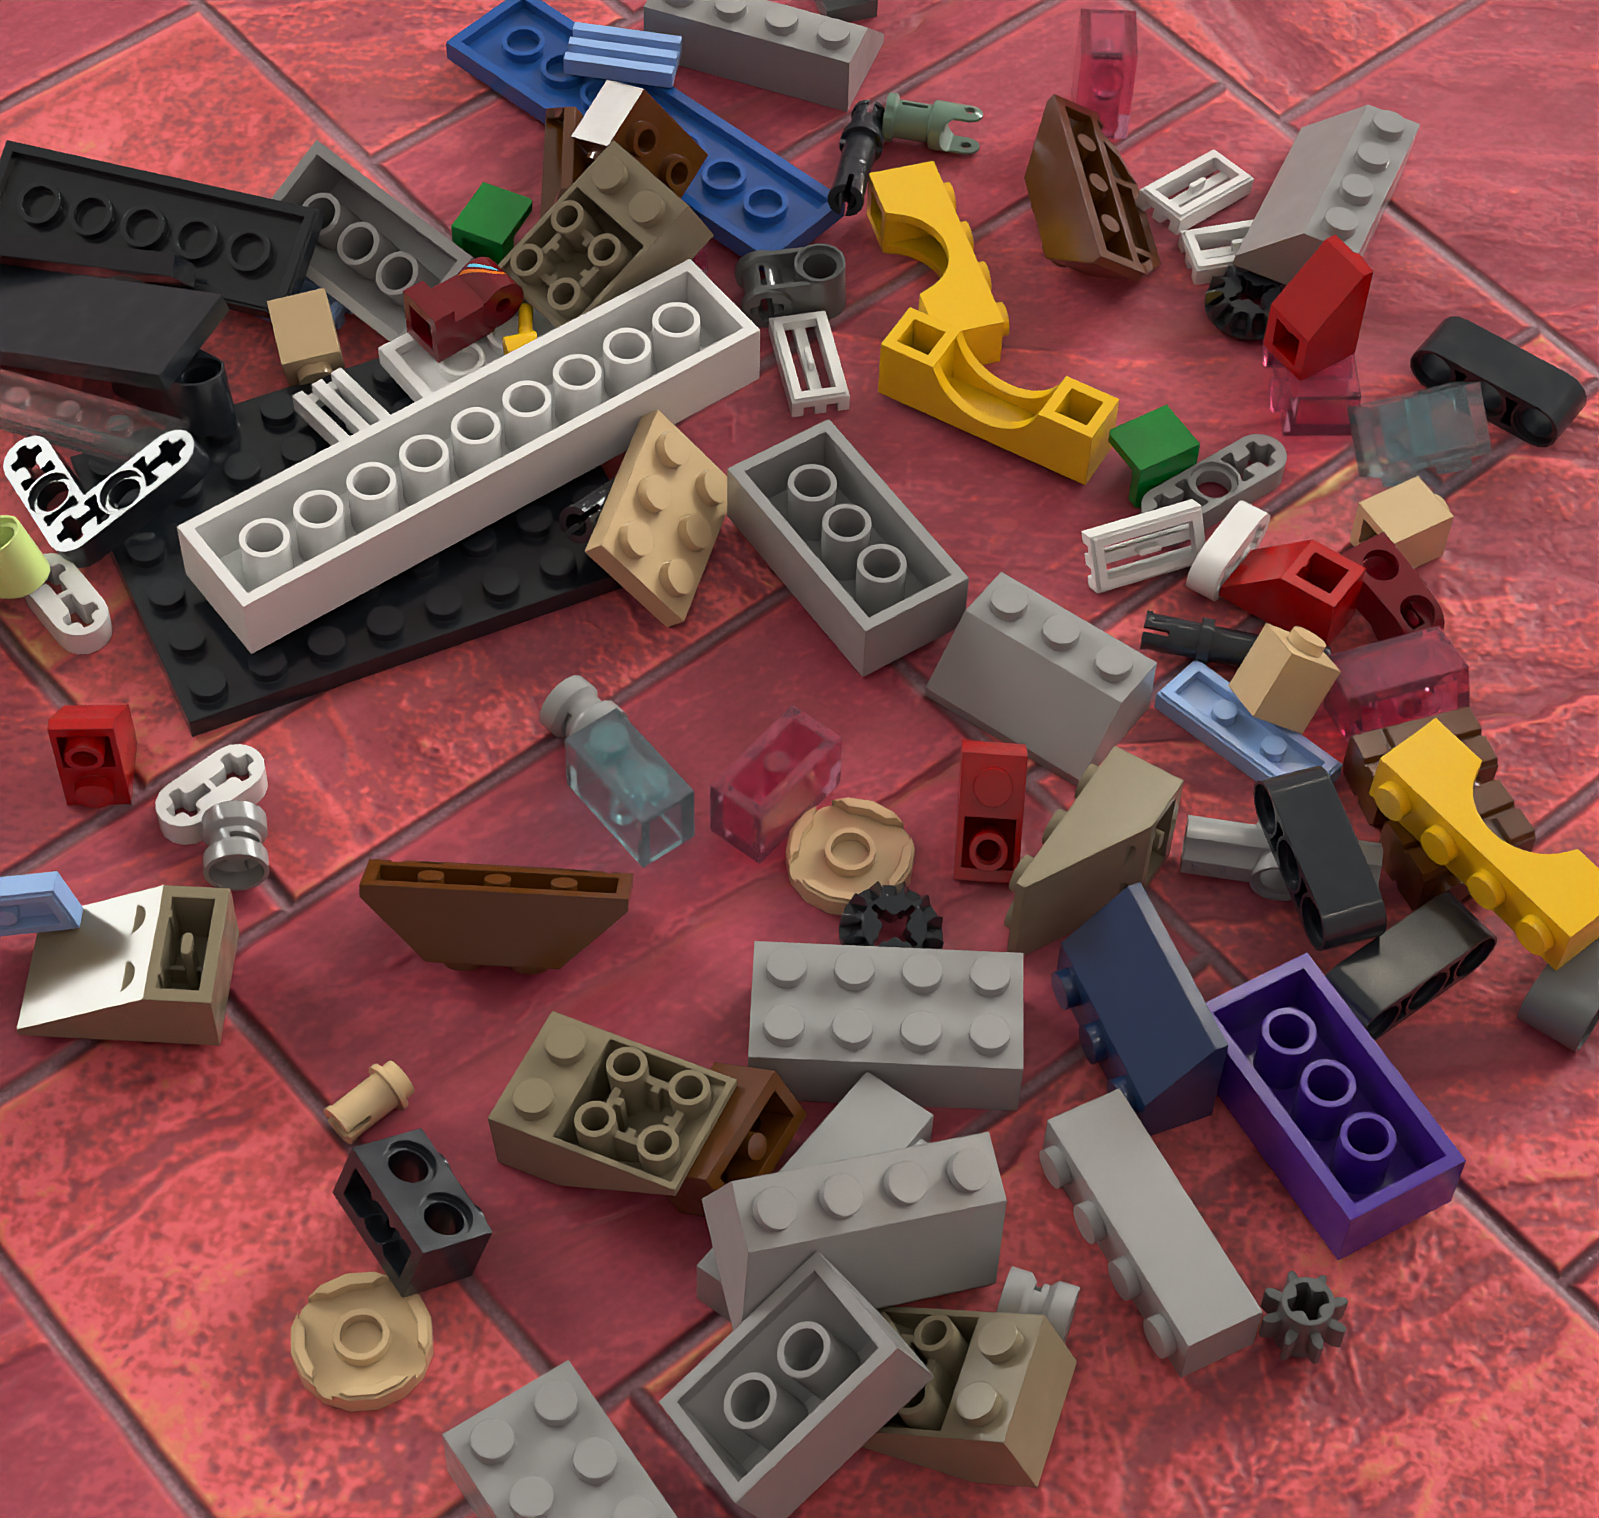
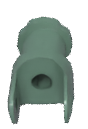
M890 92L885 106L882 134L885 142H892L894 138L924 142L927 144L928 149L971 155L978 152L979 143L971 138L955 136L950 130L948 123L953 120L969 123L978 122L983 118V111L975 106L935 100L933 105L901 100L898 93Z

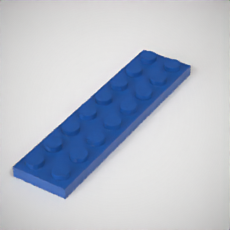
M505 0L446 42L447 59L544 124L546 108L577 107L584 116L604 83L608 80L564 73L563 59L565 52H568L569 39L573 37L575 22L542 0ZM615 81L645 89L708 154L681 199L689 205L714 234V239L742 257L749 252L757 250L773 251L806 247L845 216V202H843L840 215L830 208L828 204L829 188L675 87L667 88ZM759 267L760 270L765 272L763 267Z

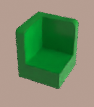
M483 182L452 224V242L474 259L489 257L498 265L514 248L513 237L533 210L532 200Z
M1167 404L1109 431L1108 442L1132 470L1128 499L1135 508L1141 507L1142 499L1148 491L1197 464L1200 443Z

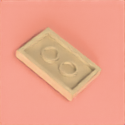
M659 410L641 416L587 544L585 553L666 627L684 622L727 513V476Z

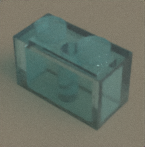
M1453 382L1347 407L1359 477L1381 478L1383 487L1401 484L1416 477L1417 470L1436 466L1437 474L1466 470L1473 467L1471 457L1492 453L1480 382Z
M617 708L565 739L567 785L643 868L695 836L694 790Z

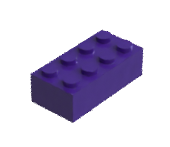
M1308 953L1205 1002L1228 1043L1217 1095L1337 1260L1352 1254L1452 1201L1466 1162L1465 1158Z

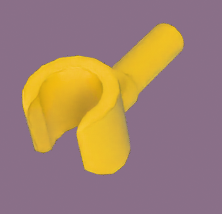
M524 303L519 307L518 334L502 337L504 355L537 339V333L533 330L532 305Z

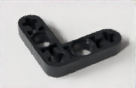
M179 429L168 431L155 439L89 492H86L64 457L44 437L34 435L20 440L8 451L4 459L3 469L7 479L50 546L65 560L73 562L77 568H84L100 561L195 487L204 478L209 468L210 459L203 447L187 431ZM181 457L182 459L174 465V462ZM36 464L45 473L38 479L33 476L34 472L32 470ZM155 476L157 480L152 483L150 479ZM140 488L138 498L131 505L118 509L120 500L128 492ZM68 491L66 500L58 508L46 512L49 502L56 495ZM106 514L108 518L103 521L101 518Z

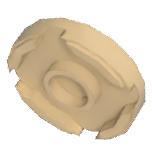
M847 797L832 800V806L823 807L819 810L815 806L802 814L790 830L786 847L785 865L791 885L805 902L826 913L842 915L855 893L859 894L869 889L877 881L881 885L894 886L905 881L908 887L914 865L915 848L912 838L910 839L904 830V823L893 811L874 801Z
M377 1272L344 1274L320 1285L308 1297L309 1303L302 1309L299 1316L297 1313L291 1326V1356L293 1365L304 1387L324 1404L350 1412L379 1410L405 1398L424 1379L434 1355L432 1319L420 1295L417 1293L402 1298L389 1277Z

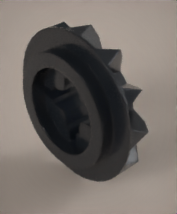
M1229 266L1224 276H1212L1204 299L1206 314L1210 321L1226 334L1241 339L1262 340L1265 338L1271 304L1287 285L1249 270L1241 272ZM1242 294H1247L1251 299L1262 298L1260 306L1258 304L1255 305L1250 299L1241 301Z
M877 881L869 889L859 894L855 893L845 907L839 923V940L841 945L875 946L883 926L879 920L880 918H883L888 923H892L898 918L901 920L906 916L908 921L902 934L906 941L902 942L899 938L893 937L887 942L883 941L878 947L942 949L944 944L942 932L943 917L938 916L932 908L929 895L920 896L909 890L905 881L896 886L881 885Z

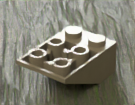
M613 140L498 266L522 287L523 298L553 326L558 328L684 261L692 260L714 234L689 205Z
M1117 746L1112 748L1100 767L1093 763L1090 764L1077 785L1074 795L1075 802L1067 812L1060 808L1054 813L1042 837V844L1044 845L1035 857L1028 854L1025 855L1013 872L1009 883V890L1015 893L1014 901L1004 920V926L1010 929L1007 952L1023 953V956L1074 932L1130 885L1141 882L1144 890H1146L1170 855L1184 780Z
M162 885L82 906L83 913L80 928L37 933L17 1026L18 1035L220 1046L239 937L230 888Z
M552 1011L488 1117L497 1161L561 1186L676 1196L737 1086V1079Z
M897 1306L878 1309L877 1311L898 1332L934 1375V1378L862 1447L974 1483L1037 1488L1077 1363L1046 1316Z

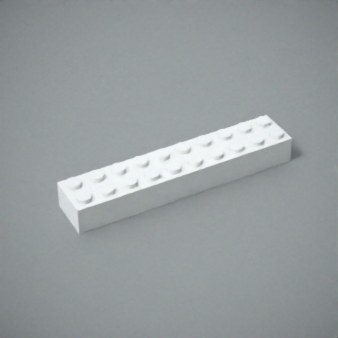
M688 259L177 526L186 575L252 654L627 451L641 416L659 410L675 425L758 380L760 371V329L691 259Z

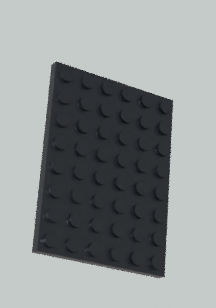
M379 358L343 369L390 415L414 403L409 395L382 367ZM331 375L323 377L322 380L328 384L332 381ZM299 383L234 404L237 420L232 427L224 432L211 436L192 435L207 452L210 459L209 468L204 478L181 498L111 551L110 555L192 737L623 588L585 553L589 541L575 543L568 538L581 525L577 523L563 533L559 523L560 514L563 509L571 504H575L609 481L601 465L595 467L251 654L186 575L177 526L331 446L294 410L293 395L301 390L307 396L313 393V383L303 385ZM326 405L321 407L349 436L353 435L346 428V424ZM169 425L72 456L70 460L73 472L86 492H89L159 436L168 431L181 429L174 425ZM180 457L179 459H177L174 462V465L178 463L182 458ZM155 476L150 479L152 483L157 480ZM140 488L128 492L120 500L118 509L131 505L138 498ZM105 514L101 519L105 521L108 516Z

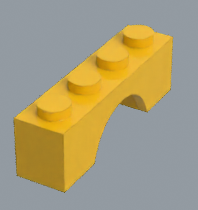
M934 161L869 173L867 216L882 252L914 258L930 267L940 278L937 283L920 293L918 311L961 329L970 351L982 365L1000 362L1002 338L1008 336L1010 331L1008 313L1003 302L996 303L991 293L990 272L984 261L978 262L976 259L973 235L968 222H960L958 218L956 198L951 183H943Z
M909 307L881 343L878 392L1084 485L1087 484L1112 448L1108 438L1109 431L1116 427L1119 399L1068 376L1055 387L1042 391L1025 390L1010 385L990 373L975 358L965 341L961 329Z
M1435 718L1380 758L1369 794L1375 799L1378 808L1387 818L1398 821L1421 843L1423 850L1431 860L1439 865H1445L1468 887L1471 896L1481 907L1492 910L1516 933L1519 942L1526 950L1534 955L1541 956L1557 971L1599 938V868L1578 849L1557 854H1539L1516 848L1496 836L1481 819L1473 799V785L1482 760Z

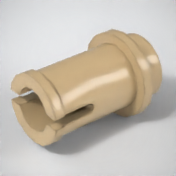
M388 1061L383 1066L373 1064L369 1067L370 1076L336 1103L324 1109V1114L329 1118L328 1122L348 1144H353L357 1137L394 1108L403 1111L408 1107L407 1098L415 1093V1090L407 1075L393 1061Z

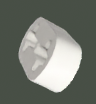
M1242 500L1239 501L1197 554L1188 573L1186 587L1214 602L1221 597L1219 596V590L1223 583L1249 552L1259 547L1268 528L1270 515Z
M56 553L43 554L50 563L51 568L46 581H50L54 585L61 584L62 593L57 595L48 584L44 583L33 593L24 596L28 607L59 645L68 652L90 654L99 651L108 644L112 637L111 618L104 599L73 562L65 560ZM76 612L83 622L92 624L83 627L78 622L72 623L70 615Z
M243 744L225 746L166 785L159 792L155 801L157 818L163 835L173 843L182 845L196 844L203 840L201 818L204 812L211 806L233 800L257 804L265 796L268 788L265 763L259 751ZM234 772L238 776L248 774L249 778L241 781L234 776L227 780L226 775ZM183 807L189 812L197 809L198 813L190 817L184 812L176 815L175 811Z

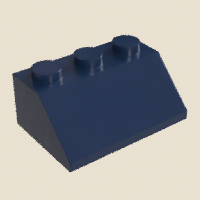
M1141 882L1130 885L1061 942L1057 971L1052 973L1051 982L1059 1005L1063 1010L1071 1009L1079 1024V1039L1086 1058L1091 1064L1099 1063L1108 1080L1106 1084L1107 1093L1120 1088L1148 1134L1152 1136L1212 1115L1228 1043Z

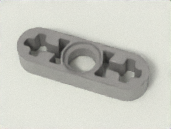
M1265 434L1247 435L1148 491L1142 499L1140 514L1183 502V499L1184 501L1193 499L1201 505L1204 530L1225 519L1239 501L1242 500L1250 504L1275 490L1281 484L1287 460L1286 449L1281 442ZM1248 461H1251L1253 464L1247 467ZM1205 482H1215L1224 486L1229 493L1223 497L1212 498L1203 495L1197 489V486ZM1188 522L1183 523V524H1179V525H1176V526H1173V527H1177V526H1180V525H1184V524H1187ZM1179 542V543H1176V544H1172V545H1169V546H1166V547L1176 546V545H1179V544H1181V543H1183V542Z

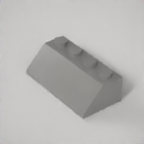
M647 0L644 5V31L682 36L683 51L679 66L848 112L884 43V34L868 27L768 0Z
M1365 105L1302 127L1237 251L1233 265L1288 285L1327 238L1335 234L1353 252L1363 257L1402 176L1420 124L1405 119L1396 112Z
M318 140L314 142L271 198L319 209L322 212L325 220L306 277L320 288H325L326 293L389 342L407 333L403 290L421 281H424L432 288L457 275L467 263L474 260L471 255Z
M989 1132L731 1181L704 1197L702 1203L732 1328L735 1330L816 1251L820 1252L876 1310L992 1285L996 1283L1007 1199Z

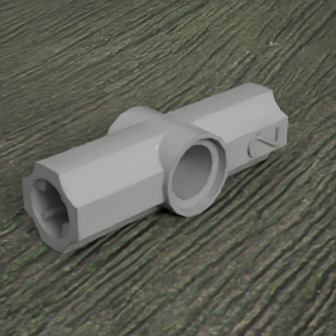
M1188 815L1181 854L1180 872L1249 882L1251 889L1263 898L1275 901L1292 900L1259 821L1254 825ZM1358 840L1376 884L1379 886L1383 860L1382 843Z

